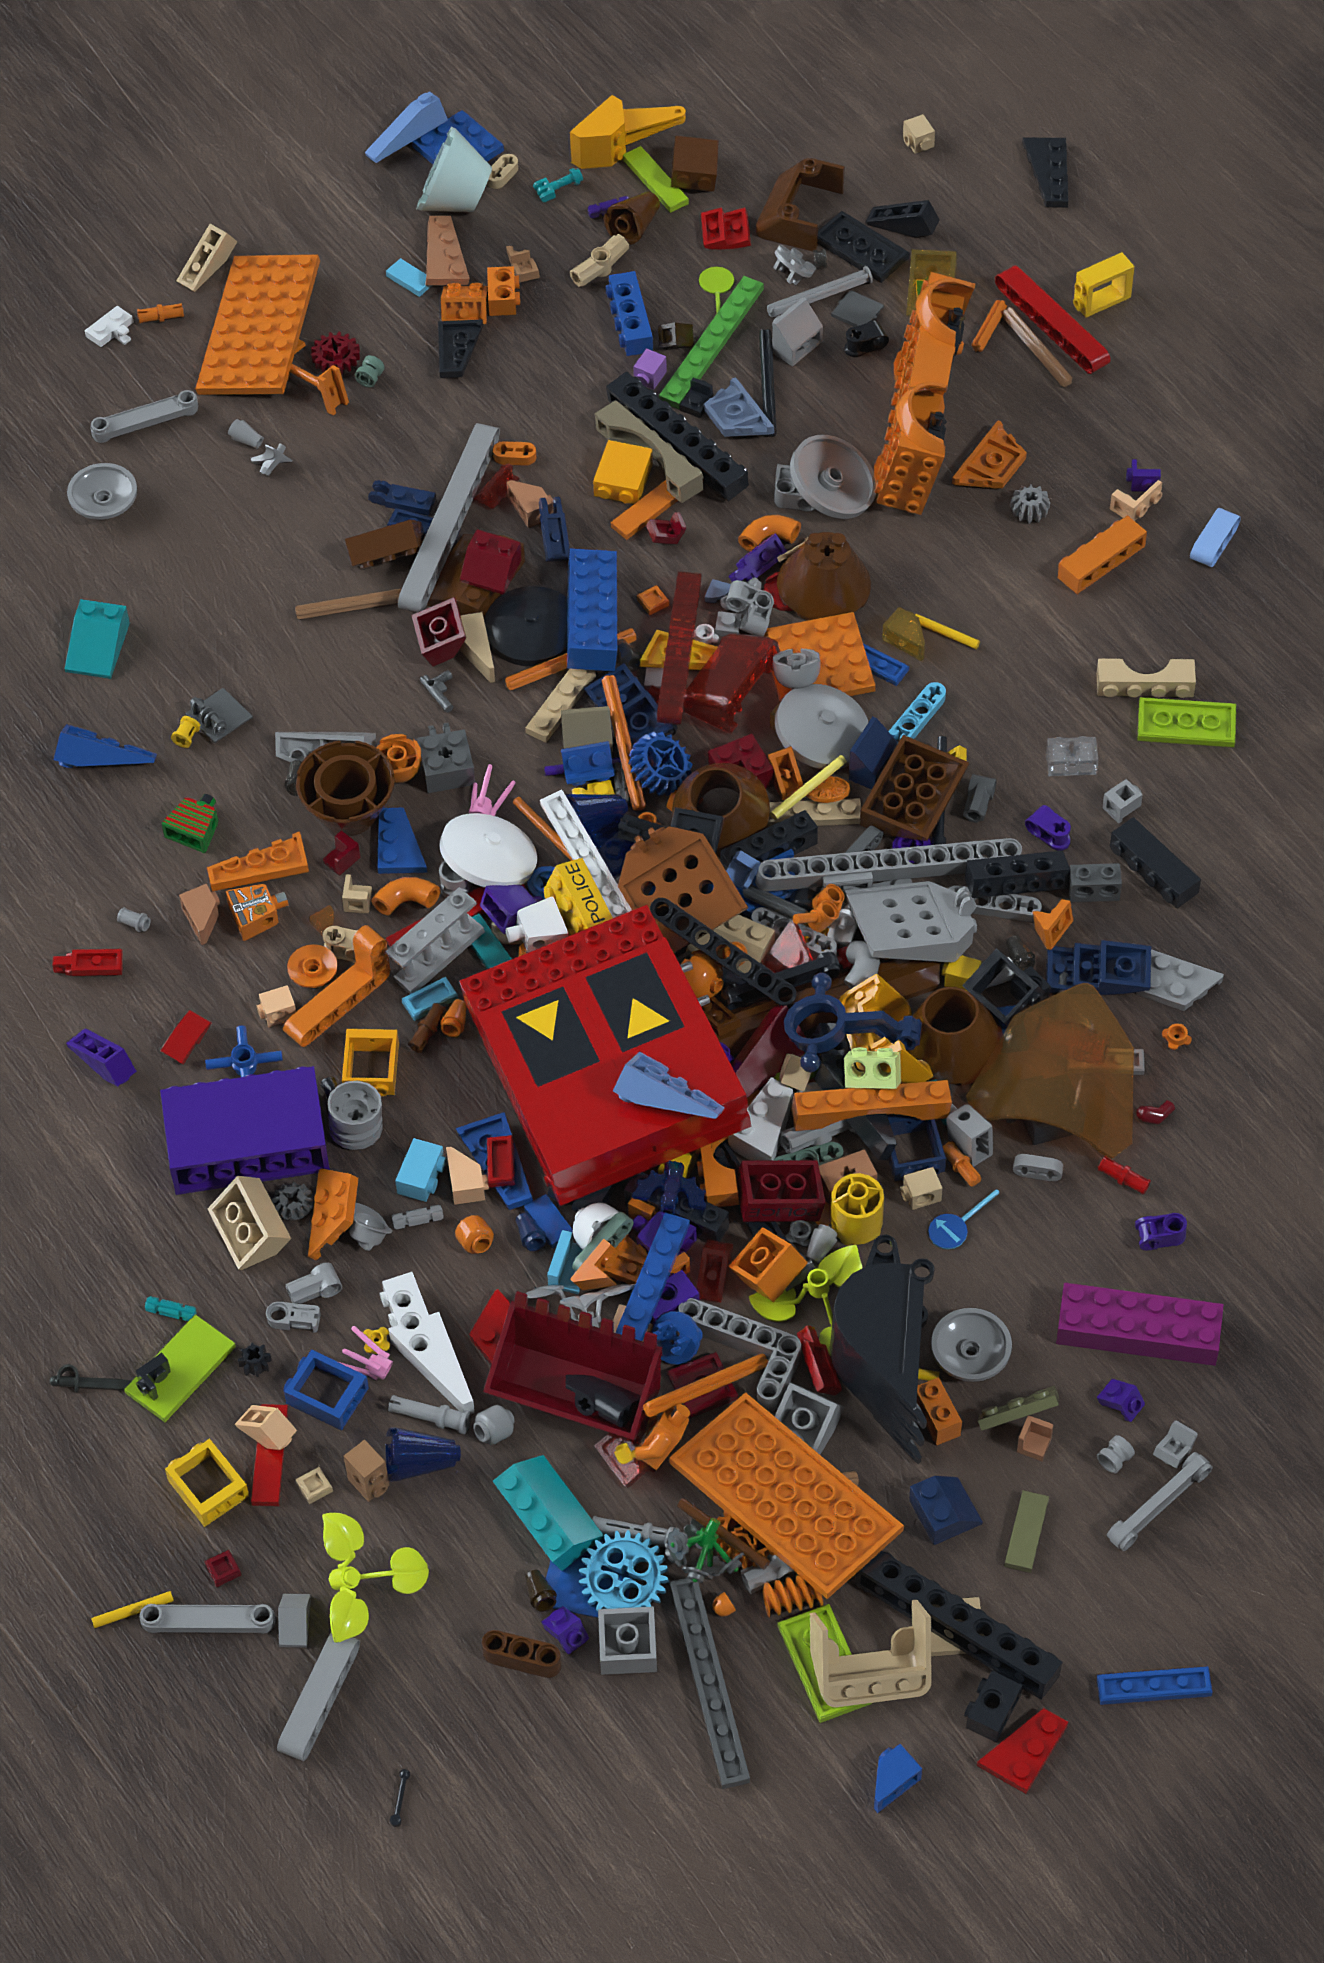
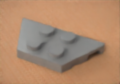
M1151 949L1150 991L1136 992V995L1185 1011L1193 1005L1195 1000L1205 996L1211 987L1215 984H1221L1224 974Z

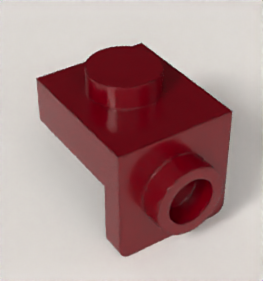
M675 512L670 521L649 519L646 524L653 543L678 544L686 531V524L680 512Z

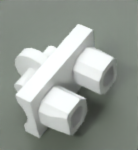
M842 903L839 917L831 924L827 934L828 937L835 940L839 948L849 946L852 943L858 928V924L847 903Z

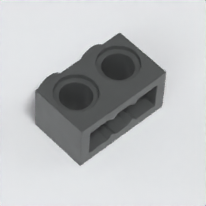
M1120 863L1070 865L1068 886L1070 902L1120 901L1122 887Z

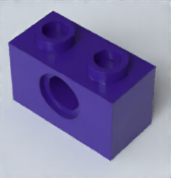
M683 1270L669 1275L650 1322L653 1326L661 1315L671 1311H679V1305L687 1302L688 1299L699 1300V1292ZM663 1297H671L672 1299H671V1300H663L662 1298H663Z

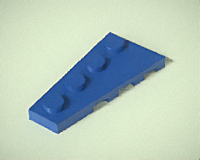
M505 1112L456 1128L458 1135L476 1162L480 1164L484 1174H487V1178V1138L512 1135ZM515 1142V1185L494 1187L509 1210L533 1201Z

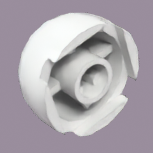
M594 1203L581 1208L575 1215L572 1232L577 1245L583 1250L618 1211L604 1203Z

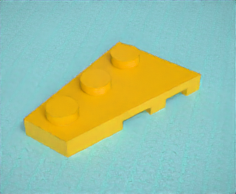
M656 630L640 659V667L715 671L723 657L724 648Z

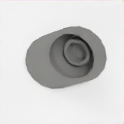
M355 1203L354 1219L349 1233L364 1250L370 1251L373 1246L379 1245L386 1234L392 1233V1229L388 1227L379 1213L363 1204Z

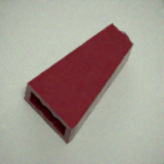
M786 1005L774 1006L768 1012L731 1063L747 1097L766 1084L771 1077L773 1078L781 1072L786 1054L801 1057L806 1053L798 1049L785 1032L784 1019L789 1010ZM798 1025L796 1033L806 1038V1036L804 1035V1033Z

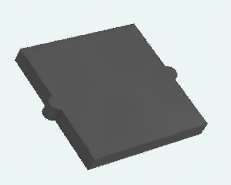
M850 290L843 300H839V305L831 313V317L856 327L872 320L877 321V316L883 310L884 305Z

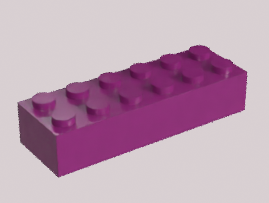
M1064 1283L1056 1344L1216 1366L1224 1304Z

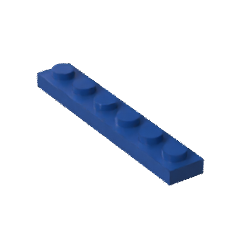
M665 1212L615 1333L622 1335L623 1326L628 1325L635 1328V1339L643 1341L689 1229V1219Z

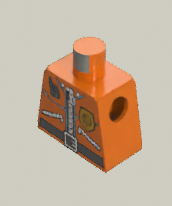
M265 884L226 891L228 906L243 941L279 923L277 909L289 906L284 892L270 896Z

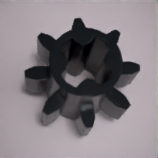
M251 1343L246 1349L241 1348L242 1358L238 1359L239 1367H244V1374L246 1376L250 1373L259 1377V1374L269 1371L267 1363L271 1362L272 1358L271 1353H266L264 1344L258 1346Z

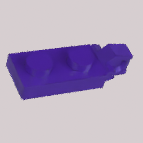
M772 534L736 563L738 569L728 576L731 582L742 581L743 579L749 581L752 578H757L778 562L777 557L786 553L787 550L777 534Z

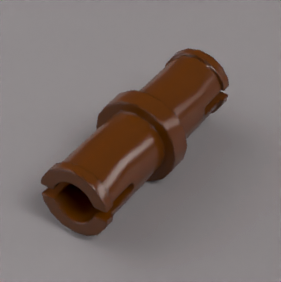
M434 1003L425 1019L420 1020L416 1033L408 1042V1046L412 1050L421 1053L430 1037L437 1033V1026L447 1012L442 1005Z

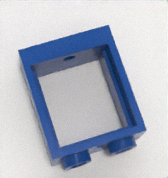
M311 1349L308 1356L300 1360L294 1377L289 1378L285 1383L283 1392L286 1404L342 1431L366 1394L369 1386L366 1375ZM315 1367L350 1383L334 1409L299 1392Z

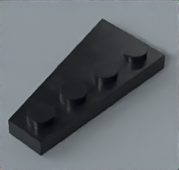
M1023 137L1022 145L1026 149L1027 158L1032 165L1035 179L1037 178L1038 188L1045 206L1068 208L1066 138Z

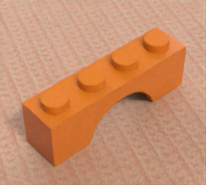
M728 1137L696 1150V1154H701L702 1161H697L699 1177L704 1176L705 1180L704 1184H700L702 1200L707 1199L708 1203L717 1207L739 1205L735 1170L722 1166L713 1157L718 1145L728 1139Z

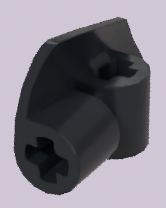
M566 1375V1388L575 1393V1406L585 1416H590L598 1411L599 1417L618 1427H623L631 1417L633 1405L640 1402V1395L598 1377Z

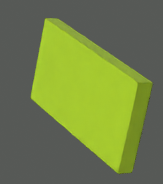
M1139 698L1137 741L1235 747L1236 704Z
M194 1315L157 1354H164L168 1359L171 1370L162 1382L154 1384L158 1398L153 1400L148 1394L144 1396L136 1385V1382H138L137 1376L124 1389L125 1394L163 1422H166L236 1348V1345L221 1332L197 1315Z
M830 1604L778 1622L780 1633L820 1723L872 1704L831 1707L826 1704L821 1696L810 1652V1613L815 1612L826 1626L828 1638L834 1640L838 1645L839 1656L852 1655Z

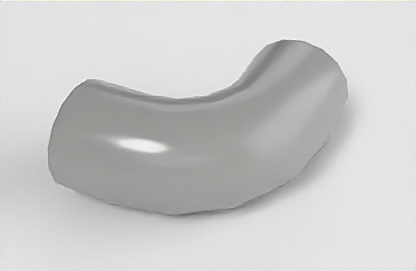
M852 942L846 950V957L853 964V967L844 980V983L851 989L878 973L880 959L872 957L866 942Z

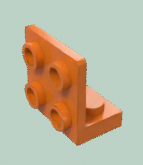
M449 283L447 286H444L441 295V320L483 319V324H487L486 299L488 286H483L482 283H471L470 286H461L460 283Z

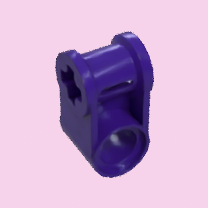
M1042 805L1025 820L1027 830L1033 836L1048 844L1052 849L1061 851L1069 847L1070 823L1056 814L1050 807Z
M1179 1213L1139 1218L1135 1221V1228L1140 1234V1248L1147 1251L1181 1245L1186 1239V1218ZM1170 1228H1177V1229H1179V1230H1178V1231H1172V1230H1170Z

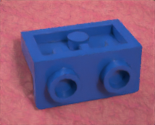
M609 741L561 749L567 784L578 786L585 784L589 780L606 781L610 777L615 776Z

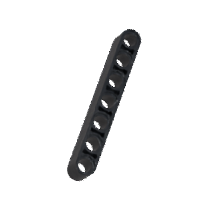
M657 898L651 903L650 911L659 923L711 957L779 1006L786 1005L788 1008H791L798 1002V992L790 983L670 900ZM661 905L669 906V911L665 916L657 915V909ZM681 919H688L689 927L683 931L678 930V922ZM708 933L710 935L709 942L704 945L698 944L699 935ZM723 947H728L731 950L729 957L726 959L718 957V952ZM744 961L751 962V969L747 973L739 972V965ZM762 976H771L772 982L768 987H761L759 985V980ZM786 989L791 990L793 993L792 998L787 1002L781 1001V992Z

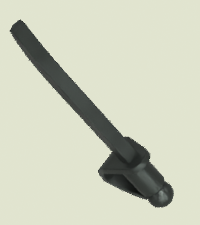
M71 1364L62 1366L58 1370L57 1376H52L49 1380L52 1386L59 1384L60 1387H75V1393H78L79 1388L124 1390L132 1382L125 1379L80 1377L77 1368ZM66 1371H73L76 1376H62V1374Z

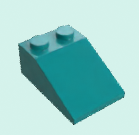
M80 599L73 621L65 672L111 679L130 625L126 606Z

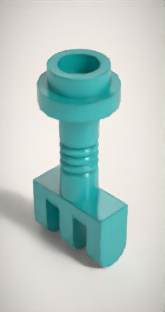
M579 168L569 169V175L549 183L546 177L536 181L533 187L538 196H540L541 201L547 202L556 198L555 190L571 183H574L576 186L583 181Z

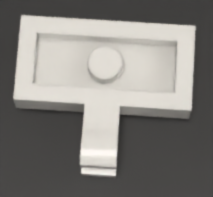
M116 306L84 331L86 337L100 347L114 337L125 345L131 340L126 335L129 332L127 327L134 321L132 315Z

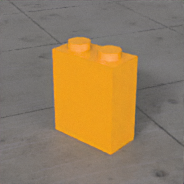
M608 440L593 480L594 496L623 503L635 504L641 499L653 465V449Z

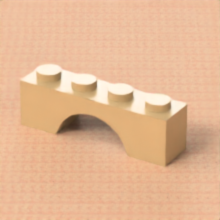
M1098 659L1096 673L1097 696L1194 697L1196 685L1194 659H1170L1168 665L1162 671L1154 674L1137 673L1131 670L1124 663L1123 659Z

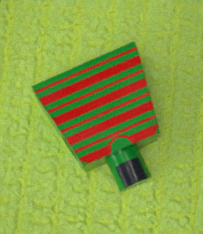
M204 794L200 801L189 797L184 798L163 820L164 837L206 853L218 825L217 811L213 807L216 803L214 797Z

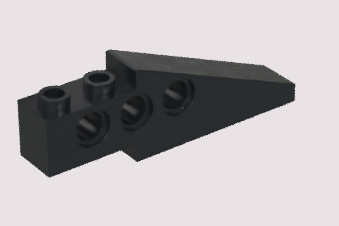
M818 1023L810 1038L813 1039L826 1035L835 1027L836 1023ZM846 1034L836 1047L827 1052L817 1054L820 1058V1066L814 1080L822 1090L847 1089L845 1088L844 1057L851 1051ZM871 1114L846 1119L878 1160L889 1159L897 1143L887 1114Z

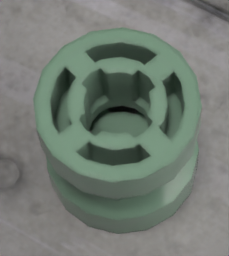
M366 356L362 366L355 373L356 381L364 387H373L378 380L377 377L385 369L383 362L375 356Z

